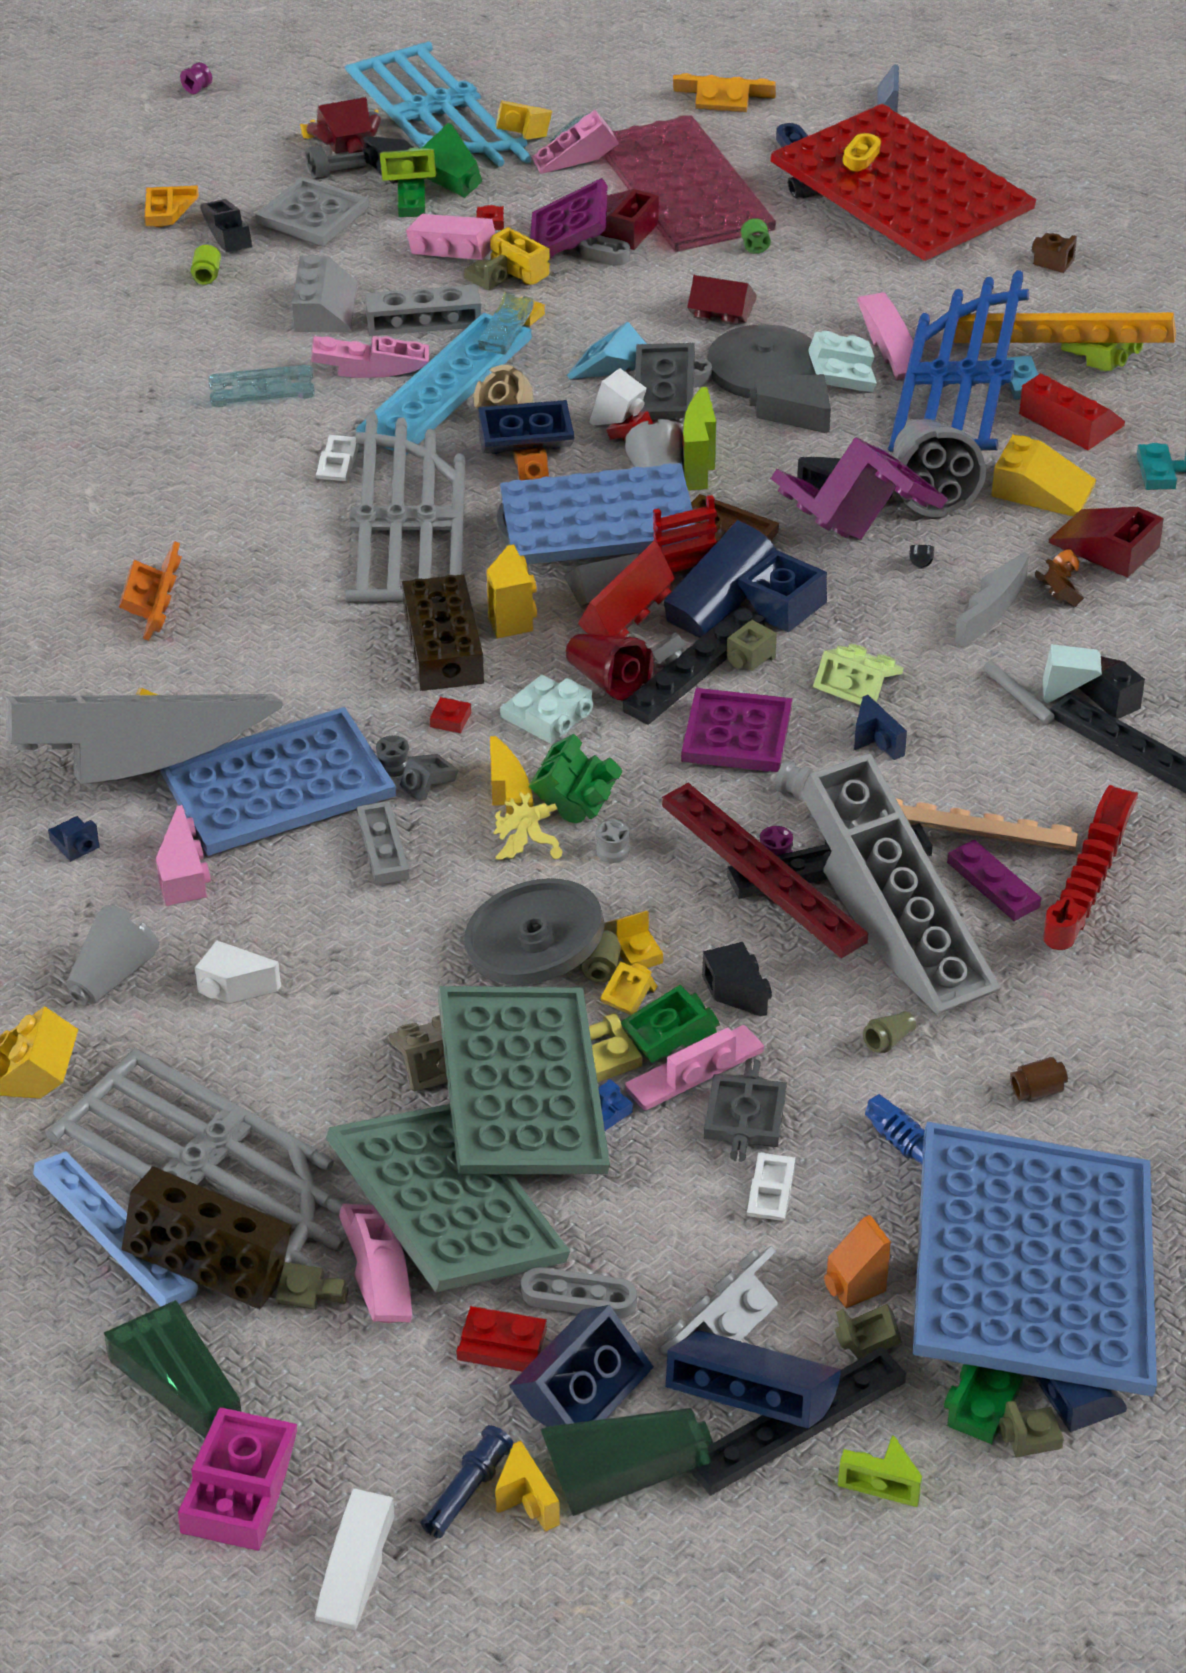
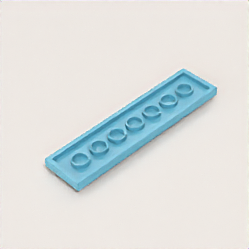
M482 313L374 411L378 418L377 434L395 437L397 419L405 418L407 422V440L419 444L425 438V433L428 429L434 430L474 393L478 381L483 382L492 373L490 371L491 368L504 365L532 339V330ZM366 419L356 427V432H365ZM384 447V448H387V449H389V450L394 451V448Z

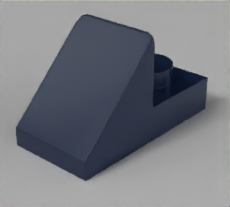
M869 695L863 696L855 726L854 750L875 742L893 760L905 756L907 730Z

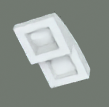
M329 435L326 449L321 452L316 472L317 479L346 481L348 479L359 448V444H356V437Z
M758 1152L747 1216L785 1221L795 1170V1157Z

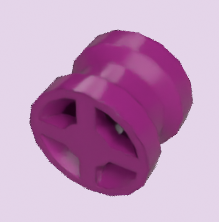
M197 62L191 66V69L187 68L180 73L181 84L190 94L200 92L202 88L211 85L213 80L210 69L202 62Z
M770 826L763 829L760 833V843L775 855L793 852V834L789 829L782 826Z

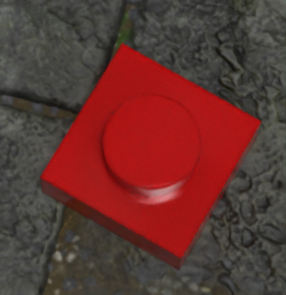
M486 205L484 207H477V218L492 219L494 229L503 230L504 206Z
M440 697L430 716V727L461 733L471 715V703Z

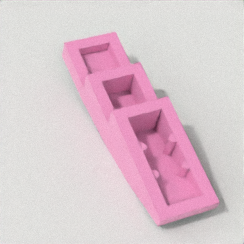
M885 292L858 297L857 301L874 346H879L884 362L890 363L895 379H905L913 339L900 314Z

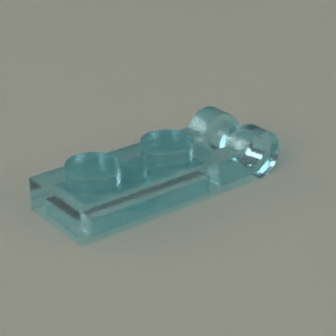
M505 292L502 296L501 304L478 340L479 350L506 355L532 311L533 298L527 296L517 298L514 294Z

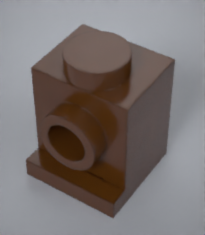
M1045 233L1042 238L1036 237L1031 250L1034 253L1033 265L1065 273L1075 260L1077 236L1072 235L1068 239L1059 234Z

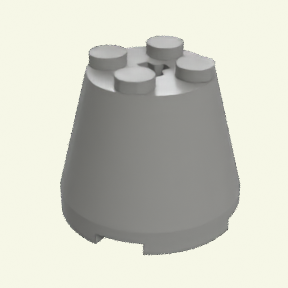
M912 419L906 423L905 427L898 434L894 443L893 456L948 498L942 509L931 504L926 508L912 498L908 500L901 496L912 510L929 517L947 516L946 513L954 511L964 504L969 505L977 497L985 481L986 464L984 463L980 447L972 437L961 430L932 419Z

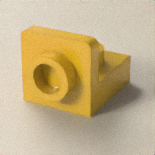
M620 961L600 999L604 1004L632 1015L637 1012L647 992L651 991L654 993L658 986L651 976L652 972L648 968L638 963H633L630 966Z

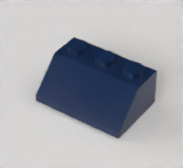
M567 400L478 407L479 437L483 454H499L501 452L539 447L557 449L571 446L575 440Z
M605 1305L583 1309L509 1387L532 1418L578 1446L587 1440L654 1366L612 1307Z

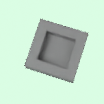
M675 632L652 647L651 650L658 663L664 660L667 664L678 658L682 654L680 649L686 645Z

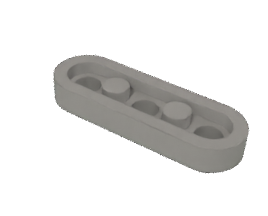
M538 1267L527 1271L521 1279L522 1299L528 1305L536 1308L579 1314L583 1309L610 1305L619 1319L631 1315L637 1307L636 1287L630 1281L623 1278Z

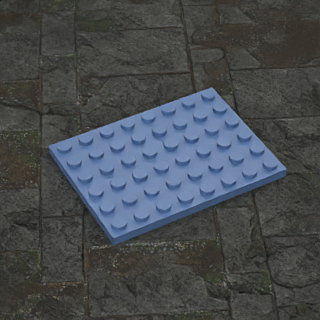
M926 1122L923 1140L913 1355L1153 1397L1157 1387L1150 1160Z

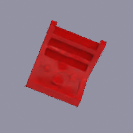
M713 495L706 496V507L662 518L659 508L653 510L654 541L659 545L671 572L695 567L717 543L715 539V532H717L715 518L717 517ZM707 520V521H705V522H701V523H697V524H693V525H689V526H685V527H681V528H677V529H673V530H669V531L662 532V531H664V530H668V529H672V528H676V527H680V526H684V525H688V524H692V523H696V522H700V521ZM699 537V538H696V539H692V540H688V541H684V542H680V543H676V544H672V545H668V546L662 547L663 545H667V544H671V543H675V542H679V541H683V540H687V539Z

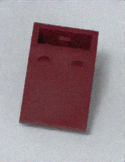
M637 189L607 195L606 227L599 236L625 241L629 244L631 250H635L659 224V195Z
M1137 506L1081 509L1049 538L1048 543L1062 550H1072L1075 555L1128 578L1160 547L1164 518Z

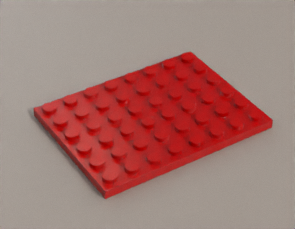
M884 104L877 105L771 152L770 162L923 261H927L1034 209L1036 204V198L1026 193L1025 190L1011 184L1004 177L998 176L987 169L986 166L977 163L965 153L956 150L948 145L946 141L940 140L929 133L928 130L919 127L907 117L898 114ZM868 133L877 136L881 140L880 151L867 168L861 171H852L844 165V150L856 135Z

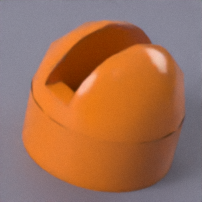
M1064 550L1053 559L1061 567V572L1065 577H1071L1073 570L1076 572L1079 570V560L1072 550Z

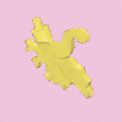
M521 792L519 795L522 798V806L515 804L513 798H511L510 802L505 801V806L512 807L514 812L511 815L506 813L505 817H500L501 811L496 812L495 818L497 821L495 824L497 828L493 834H500V840H504L510 831L515 829L517 831L509 836L506 845L495 857L496 860H503L506 857L513 859L517 853H522L523 846L528 844V835L534 842L552 845L553 848L550 850V855L553 859H559L562 856V849L559 847L558 840L555 836L541 832L538 821L550 817L549 812L557 810L556 804L547 806L543 803L535 807H529L527 803L531 797L530 793L524 796Z

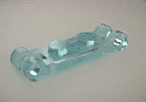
M297 365L212 374L208 378L209 388L212 389L210 394L211 405L214 407H224L228 403L296 396L303 399L311 398L315 395L314 384L311 383L313 368L309 365ZM291 380H298L299 382L291 383ZM226 386H232V389H224V388H225Z

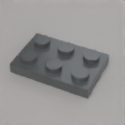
M694 343L636 345L635 380L647 388L643 398L645 404L640 412L648 411L651 419L685 418L687 408L694 394Z

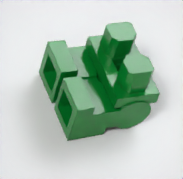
M575 734L551 746L541 764L542 766L539 767L528 787L547 805L555 803L560 816L564 820L571 823H580L584 821L586 816L589 819L597 816L603 803L608 800L611 794L610 790L615 781L619 779L623 771L610 757L604 761H601L596 755L588 758L580 750L582 741Z

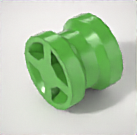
M750 219L741 227L742 239L748 252L759 254L769 248L771 238L767 225L763 220Z

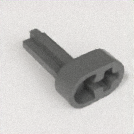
M322 146L307 147L305 151L307 167L313 178L327 177L329 172L363 168L366 166L364 152L327 156Z

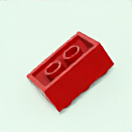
M1040 373L1022 385L1019 414L1087 451L1125 426V420L1109 408L1074 391L1072 388L1064 386L1049 376Z
M655 541L589 603L578 622V625L587 634L627 637L630 633L627 628L634 622L640 625L651 613L648 608L654 602L660 605L672 592L669 587L675 578L659 545Z

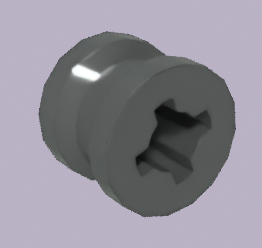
M396 735L381 738L376 744V753L379 761L390 777L403 775L409 758L408 741Z

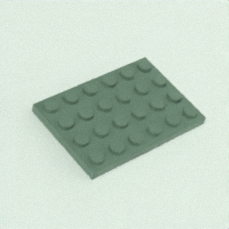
M439 986L437 996L458 1174H608L610 1160L583 987Z
M450 1104L329 1127L326 1136L327 1141L435 1292L527 1272L533 1268L548 1267L567 1262L570 1250L512 1174H458Z

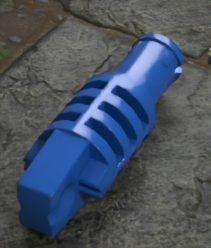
M880 1094L869 1099L865 1115L871 1120L880 1135L886 1137V1140L893 1144L904 1157L914 1158L922 1165L924 1129L917 1122H914L902 1108H898Z

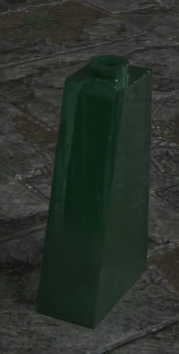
M176 1300L104 1332L107 1355L111 1363L204 1439L209 1432L219 1407L242 1412L240 1398Z
M692 1408L555 1425L540 1429L572 1516L711 1463L707 1446L714 1444L705 1420L697 1423Z

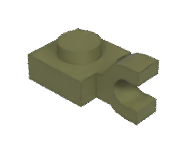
M284 1262L276 1300L278 1304L316 1310L318 1299L346 1304L349 1288L345 1286L346 1282L343 1279L326 1278L323 1280L324 1271L322 1268Z

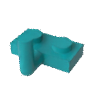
M1138 444L1137 458L1145 489H1176L1177 478L1175 472H1186V451L1184 460H1172L1168 444Z

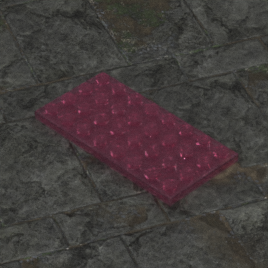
M682 115L671 120H658L652 124L636 125L628 129L613 131L619 144L603 155L628 190L637 189L659 195V219L656 227L674 252L742 238L741 227L750 219L763 220L767 225L768 232L775 230V219L692 115Z

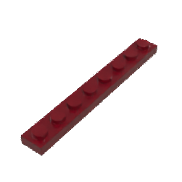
M689 782L662 796V807L838 957L842 959L868 943L869 933Z

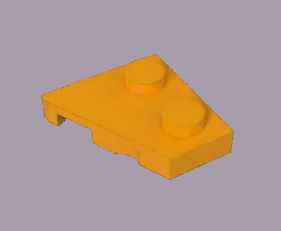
M198 185L146 188V226L164 227L166 225H173L199 197Z

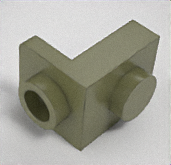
M888 1304L853 1319L850 1318L844 1309L836 1312L839 1327L835 1328L837 1339L844 1350L850 1349L858 1360L880 1347L887 1350L902 1343L894 1312Z

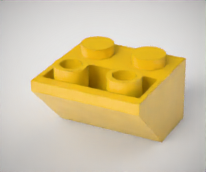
M508 545L486 570L488 620L497 639L532 632L533 618L537 617V608L533 599V593L537 592L534 575L528 574L526 559L523 555L519 556L515 545Z
M44 1006L33 1015L27 1014L20 1021L19 1025L11 1031L5 1030L0 1035V1096L41 1099L64 1082L79 1029Z

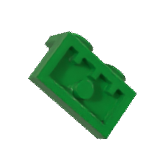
M963 1364L960 1372L961 1382L958 1387L951 1386L944 1402V1408L949 1410L947 1427L993 1444L1000 1430V1419L1005 1416L1006 1402L1015 1401L1022 1388L1024 1376L1014 1372Z

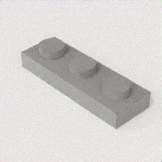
M390 801L357 806V817L375 884L410 879L409 867Z

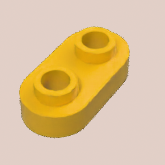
M862 133L856 135L844 150V165L852 171H861L867 168L879 154L881 140L873 134Z

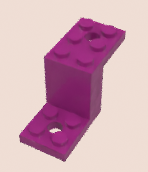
M857 437L853 439L821 490L811 483L779 469H776L770 478L780 486L777 490L780 494L790 500L796 499L798 501L796 507L810 516L814 514L817 517L815 522L828 531L833 529L844 538H848L851 535L862 540L894 490L908 500L912 498L926 508L931 504L942 509L948 500L947 497L892 454Z

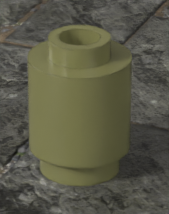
M604 930L602 939L594 952L582 962L583 974L592 981H610L618 966L621 945L613 932Z

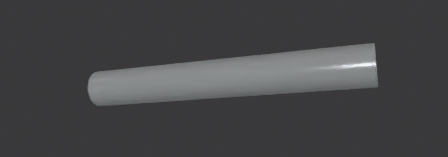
M988 661L984 665L983 670L1044 724L1048 725L1054 720V714L993 661Z

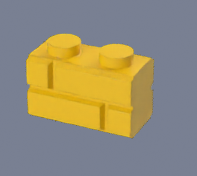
M509 227L490 238L491 260L501 254L506 256L507 274L522 279V282L527 285H534L550 274V263L548 262L549 248Z

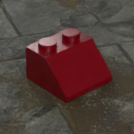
M693 275L687 308L694 314L696 319L710 321L711 317L722 318L721 322L738 325V321L747 322L757 295L749 283Z

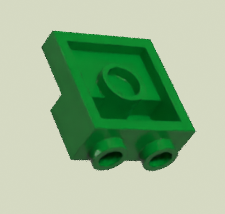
M681 984L621 1021L622 1028L628 1037L651 1063L667 1057L679 1046L685 1049L717 1033L716 1028L720 1026L711 1008H705L700 997L695 992L690 995Z

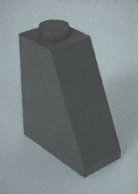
M824 374L755 377L754 389H749V405L755 406L756 418L822 433L830 432L831 407Z

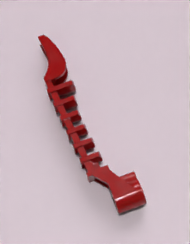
M1112 785L1106 788L1097 806L1093 823H1090L1088 838L1083 842L1082 853L1078 854L1076 866L1072 868L1071 878H1067L1065 889L1060 894V900L1051 905L1046 912L1043 940L1048 947L1055 950L1069 949L1073 946L1080 929H1084L1086 918H1089L1091 913V906L1095 905L1097 893L1101 891L1102 881L1106 880L1107 871L1112 866L1113 856L1116 857L1118 845L1122 842L1126 825L1138 799L1137 792Z

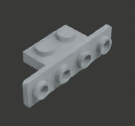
M771 1245L761 1253L756 1248L753 1249L738 1263L742 1269L736 1275L730 1271L714 1285L718 1292L711 1299L705 1295L689 1309L693 1316L686 1323L681 1318L664 1333L668 1340L658 1348L663 1355L667 1353L668 1349L684 1340L697 1327L708 1333L741 1341L779 1304L754 1275L777 1252Z

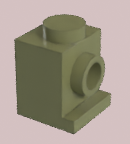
M751 620L727 638V658L730 664L737 669L744 667L753 671L767 659L772 661L776 658L777 633Z

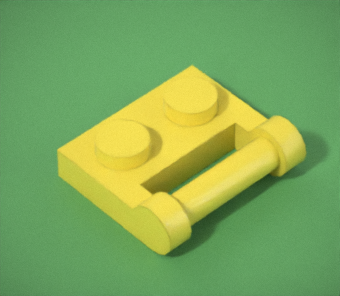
M615 1013L603 1017V1021L589 1026L591 1040L605 1035L610 1037V1039L592 1045L597 1082L642 1067V1055L622 1028L620 1019Z

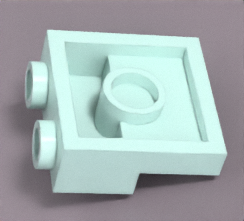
M830 331L815 332L808 352L815 373L825 375L826 385L873 393L877 382L871 369L875 357L869 341L855 335L844 337Z
M541 674L500 707V716L552 744L561 735H565L578 721L590 714L593 707L592 691L569 678H565L562 682L557 683Z

